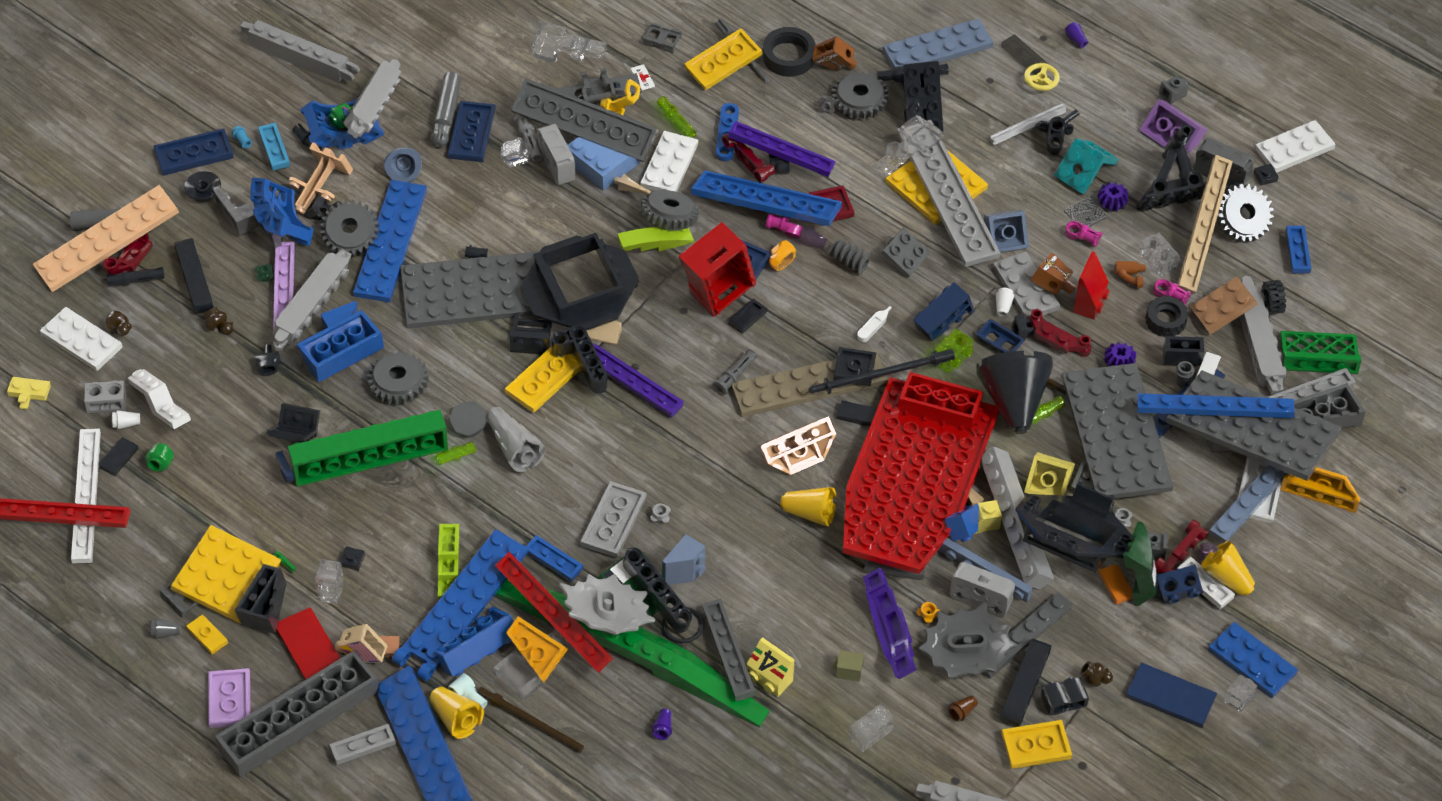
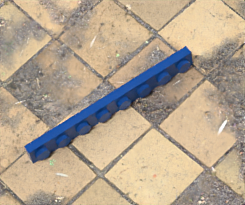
M1139 393L1137 396V413L1294 418L1295 414L1294 399Z

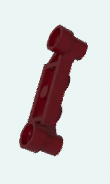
M729 133L722 136L724 146L727 149L734 148L737 154L736 157L754 175L757 182L762 183L776 173L772 164L764 165L763 161L756 157L750 147L729 138Z
M148 233L130 243L118 260L114 257H108L103 261V267L107 275L123 273V271H135L153 247Z
M1032 310L1031 316L1028 319L1031 320L1029 328L1034 327L1035 338L1065 354L1076 351L1081 357L1090 355L1092 346L1090 344L1091 338L1088 335L1075 337L1045 321L1041 310Z
M1194 519L1190 522L1185 530L1188 535L1176 547L1167 561L1161 557L1157 560L1155 565L1158 575L1175 570L1173 568L1179 561L1183 562L1187 558L1189 549H1195L1200 541H1204L1209 532L1202 528L1199 522Z

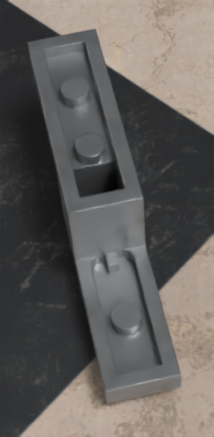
M220 187L213 190L216 204L239 235L260 227L275 248L282 246L281 237L283 236H278L265 230L264 226L257 221L253 213V201L237 208L235 203H231L229 195L224 193Z

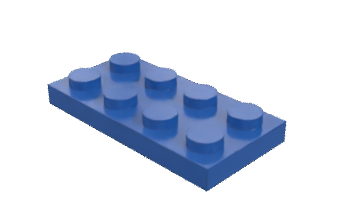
M1235 622L1208 649V651L1270 698H1273L1298 672L1297 668Z

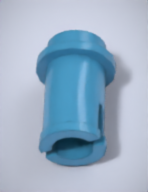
M237 126L232 130V136L238 140L242 148L247 149L252 145V140L247 136L246 130L243 127Z

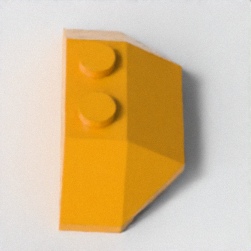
M1318 467L1314 470L1308 481L1291 474L1285 475L1280 489L1284 492L1356 513L1360 498L1347 476Z

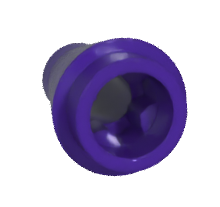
M1072 22L1065 28V35L1080 48L1088 44L1080 24Z
M668 709L660 710L652 727L653 736L659 740H666L672 734V712Z

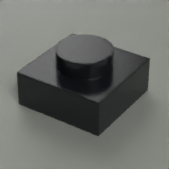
M1272 164L1254 169V174L1261 186L1278 181L1279 176Z
M346 546L339 562L340 567L359 571L365 557V551Z

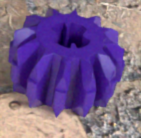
M1109 181L1106 185L1102 184L1097 194L1098 205H1102L1103 209L1108 208L1110 212L1113 209L1116 212L1119 209H1124L1129 198L1128 191L1123 187V184L1117 185L1116 182L1111 184Z
M1118 341L1116 345L1111 343L1105 350L1104 363L1107 364V367L1136 363L1137 355L1133 351V346H1127V342L1121 344Z

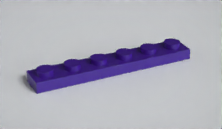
M737 121L734 122L728 134L729 138L826 177L830 176L836 163L832 159Z
M594 344V348L608 377L671 418L683 407L684 401L597 344Z

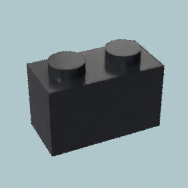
M1165 336L1163 346L1164 365H1178L1183 361H1187L1193 366H1201L1205 353L1204 337Z

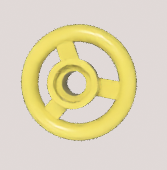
M1045 63L1033 64L1024 73L1025 82L1031 88L1039 91L1053 89L1060 79L1058 71L1053 66ZM1042 68L1041 72L1037 75L1029 76L1033 70ZM1047 70L1053 73L1054 81L1047 78Z

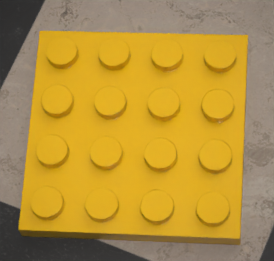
M948 151L972 199L988 189V183ZM912 161L885 178L887 185L934 225L942 221Z
M210 525L174 580L171 590L240 623L235 608L262 565L279 567L281 559Z

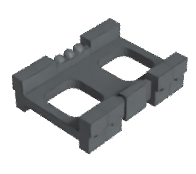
M651 22L646 35L643 37V45L660 47L661 49L663 48V51L674 53V48L682 37V31L673 28L671 30L666 27L662 28L660 24ZM655 31L660 34L658 38L649 37L650 32ZM670 35L676 37L674 43L665 42L666 37Z
M173 582L164 588H160V596L166 602H169L182 618L186 616L185 613L199 604L194 602L189 607H184L180 602L186 597L179 593L173 595L168 591Z

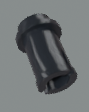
M472 245L465 248V257H468V259L487 258L488 248L472 247Z

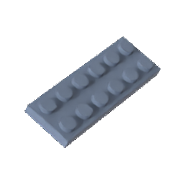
M978 18L883 45V52L892 68L909 63L943 62L992 48L994 42Z

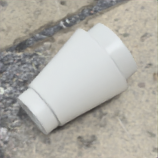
M1000 288L996 293L998 316H1008L1014 299L1013 291L1009 288Z
M118 410L112 412V428H117L118 430L140 425L139 413Z

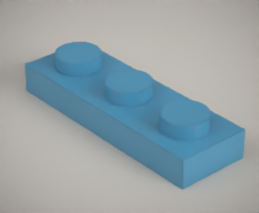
M276 123L258 127L272 170L289 167L290 161Z

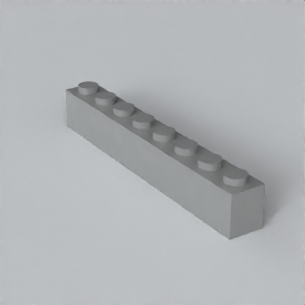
M992 447L982 456L981 463L994 500H997L1001 511L1002 522L1023 581L1031 587L1042 589L1054 580L1044 550L1022 541L1027 525L1015 509L1025 497L1009 453Z

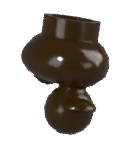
M214 307L204 313L206 318L205 326L209 330L214 331L216 327L220 326V330L224 335H229L233 332V322H227V314L225 312L219 311L217 307Z
M120 311L110 312L105 319V329L112 334L118 333L121 336H125L132 328L128 318Z
M1087 661L1080 671V675L1084 677L1085 683L1088 686L1098 687L1101 685V682L1109 684L1113 680V675L1109 669H1104V666L1098 662L1091 663Z

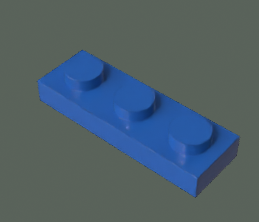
M1286 226L1285 231L1292 273H1311L1305 226Z
M538 535L525 546L528 548L527 554L569 582H572L583 570V564Z

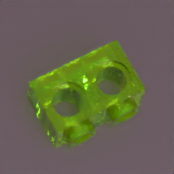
M955 328L933 350L941 352L953 349L955 360L940 363L938 367L949 374L954 369H958L962 361L972 355L974 339Z

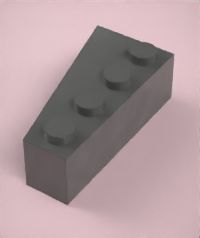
M1348 383L1294 401V408L1341 427L1362 425L1366 413Z

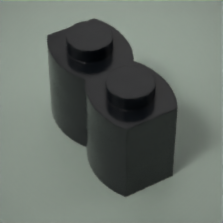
M1070 677L1062 683L1049 682L1042 687L1041 697L1049 715L1081 709L1088 705L1089 696L1081 678Z

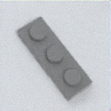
M389 724L329 745L335 762L339 765L393 746L396 742Z

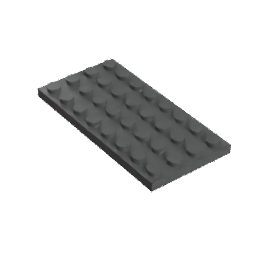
M540 251L488 256L487 258L479 257L401 265L407 329L514 318L515 313L518 312L519 317L533 316L520 287L534 263L533 254Z
M1137 363L1062 372V381L1093 490L1110 497L1113 495L1115 498L1173 491L1174 486L1152 413H1137L1138 393L1146 394Z
M1203 370L1200 371L1183 394L1270 398ZM1294 408V418L1168 414L1166 417V423L1306 481H1308L1337 439L1342 428L1339 425Z

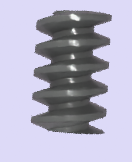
M844 237L840 241L834 242L829 250V256H834L835 260H840V263L846 264L848 268L852 267L853 271H858V274H862L868 266L870 253L867 252L863 256L864 250L861 248L857 252L858 246L854 245L851 248L852 242L850 241L845 245L846 239Z

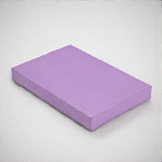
M250 668L208 671L209 728L230 727L250 715Z

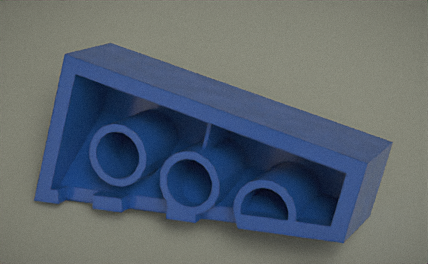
M492 606L488 610L489 614L486 617H478L475 620L477 624L473 627L464 628L459 638L453 637L436 650L435 654L443 671L451 676L460 675L470 665L478 664L486 655H491L502 645L511 643L512 640L506 633L513 624L511 615Z

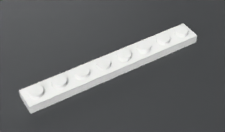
M80 429L75 503L96 505L100 429ZM73 525L72 563H92L95 526Z

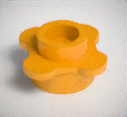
M925 602L921 608L917 609L916 614L924 618L926 623H931L937 617V612L940 610L937 609L934 603Z

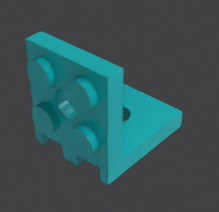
M1075 138L1054 176L1080 193L1085 194L1102 164L1116 165L1119 158L1090 140ZM1077 164L1082 166L1080 174L1075 173V166Z

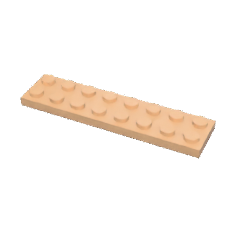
M158 185L38 260L33 266L49 289L54 292L178 214L179 211L162 187Z

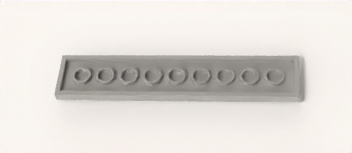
M928 120L898 128L897 134L965 267L1000 258V251L933 122Z

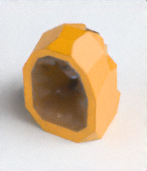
M787 240L779 242L771 250L770 266L777 271L787 267L796 256L794 246Z

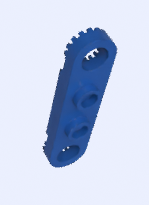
M733 103L724 104L720 114L716 157L724 162L732 160L734 156V148L727 149L722 142V136L729 133L735 121L738 122L739 108ZM728 109H729V111L731 110V111H733L734 113L728 114V113H726V111H728ZM723 150H724V151L726 150V151H728V152H730V153H728V154H722V153H720V152L723 151Z

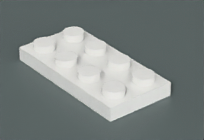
M1316 120L1255 145L1256 152L1267 165L1272 164L1276 173L1335 148V143Z
M664 131L643 176L641 186L652 191L671 190L677 192L698 146V139Z
M67 307L40 330L41 336L95 371H98L123 348L120 341Z

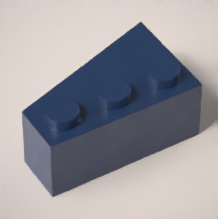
M953 282L950 286H946L937 298L932 299L926 309L916 315L914 323L919 331L933 341L948 331L950 324L955 321L957 323L961 322L963 315L968 312L972 314L975 310L970 296Z

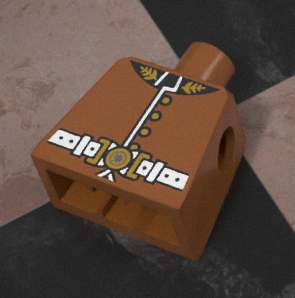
M838 36L821 42L814 47L812 61L831 70L838 71L845 67L852 70L857 64V61L853 59L854 48Z
M1053 253L1045 259L1030 279L1054 295H1057L1061 289L1071 295L1077 287L1069 280L1073 271Z

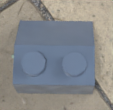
M1013 210L984 215V222L1000 252L1029 248L1025 211Z
M685 535L662 561V577L668 585L693 582L704 573L706 569L705 545L688 535Z

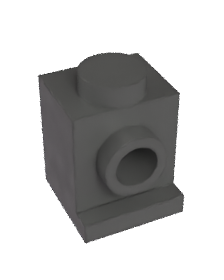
M1178 75L1166 82L1162 81L1159 94L1171 105L1187 96L1188 82L1185 78L1181 79Z
M1148 532L1154 558L1159 559L1161 557L1165 560L1168 532H1164V534Z

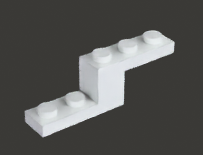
M137 370L133 372L132 376L127 378L130 385L145 395L152 414L173 429L191 420L187 412L173 403L166 384L146 370Z

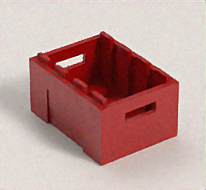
M723 222L679 255L681 266L685 269L689 282L690 294L713 317L717 314L720 315L723 309L751 287L756 286L757 282L746 244ZM734 284L738 287L723 300L719 298L721 294Z

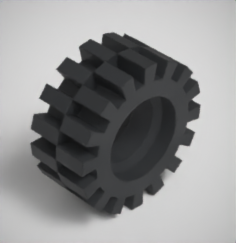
M1281 280L1263 282L1261 292L1264 294V305L1268 308L1269 315L1284 313L1286 310L1285 302L1287 301L1285 299L1286 293H1284L1285 288Z

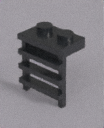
M519 312L515 313L513 330H510L509 335L510 352L542 355L549 348L552 322L519 318ZM517 326L544 327L547 329L525 328Z
M282 403L279 423L268 429L267 434L270 437L299 443L310 441V439L317 437L321 410Z

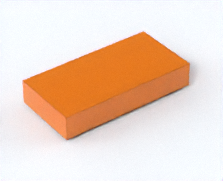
M1118 564L1099 570V575L1116 605L1133 599V590Z

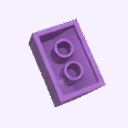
M1158 100L1141 126L1140 131L1165 147L1169 141L1168 139L1178 129H1181L1183 125H1190L1192 133L1185 146L1188 154L1200 143L1208 129L1166 101Z

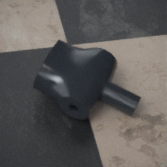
M266 344L264 346V353L255 355L257 371L262 376H270L277 373L278 365L281 362L279 352H272V346Z

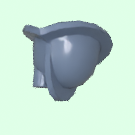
M406 147L397 148L386 156L384 169L392 180L410 183L419 176L422 169V159L420 154L414 149Z

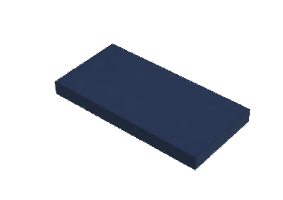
M460 101L447 154L448 159L484 162L496 111L495 104Z
M224 128L154 145V151L163 176L234 158Z
M1142 662L1126 694V698L1200 728H1203L1217 696V693Z

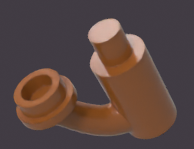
M1115 261V274H1118L1123 280L1136 285V289L1143 288V277L1137 275L1134 278L1129 274L1145 272V264H1139L1138 261Z

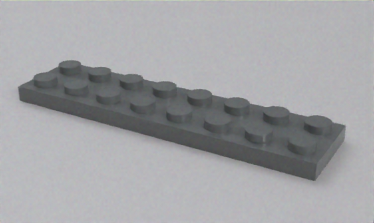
M527 78L524 79L511 108V111L515 114L547 126L556 124L562 132L621 152L643 163L658 132V129Z

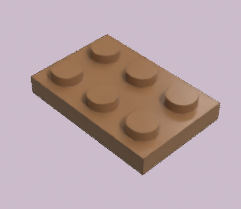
M1236 276L1191 305L1190 309L1211 335L1258 304Z

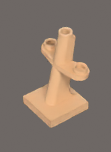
M316 143L311 144L309 149L319 164L307 184L294 177H290L288 180V185L292 188L304 189L295 203V211L304 215L316 195H321L326 199V202H330L335 198L332 193L321 189L333 169L347 175L351 174L353 168L345 155L341 154L339 158H336L331 149L325 147L324 151L321 152Z

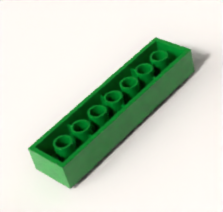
M441 410L429 411L420 415H412L407 418L391 420L386 423L374 424L369 427L353 429L348 432L337 433L332 436L316 438L311 441L288 446L291 469L296 486L299 487L448 451L447 429Z

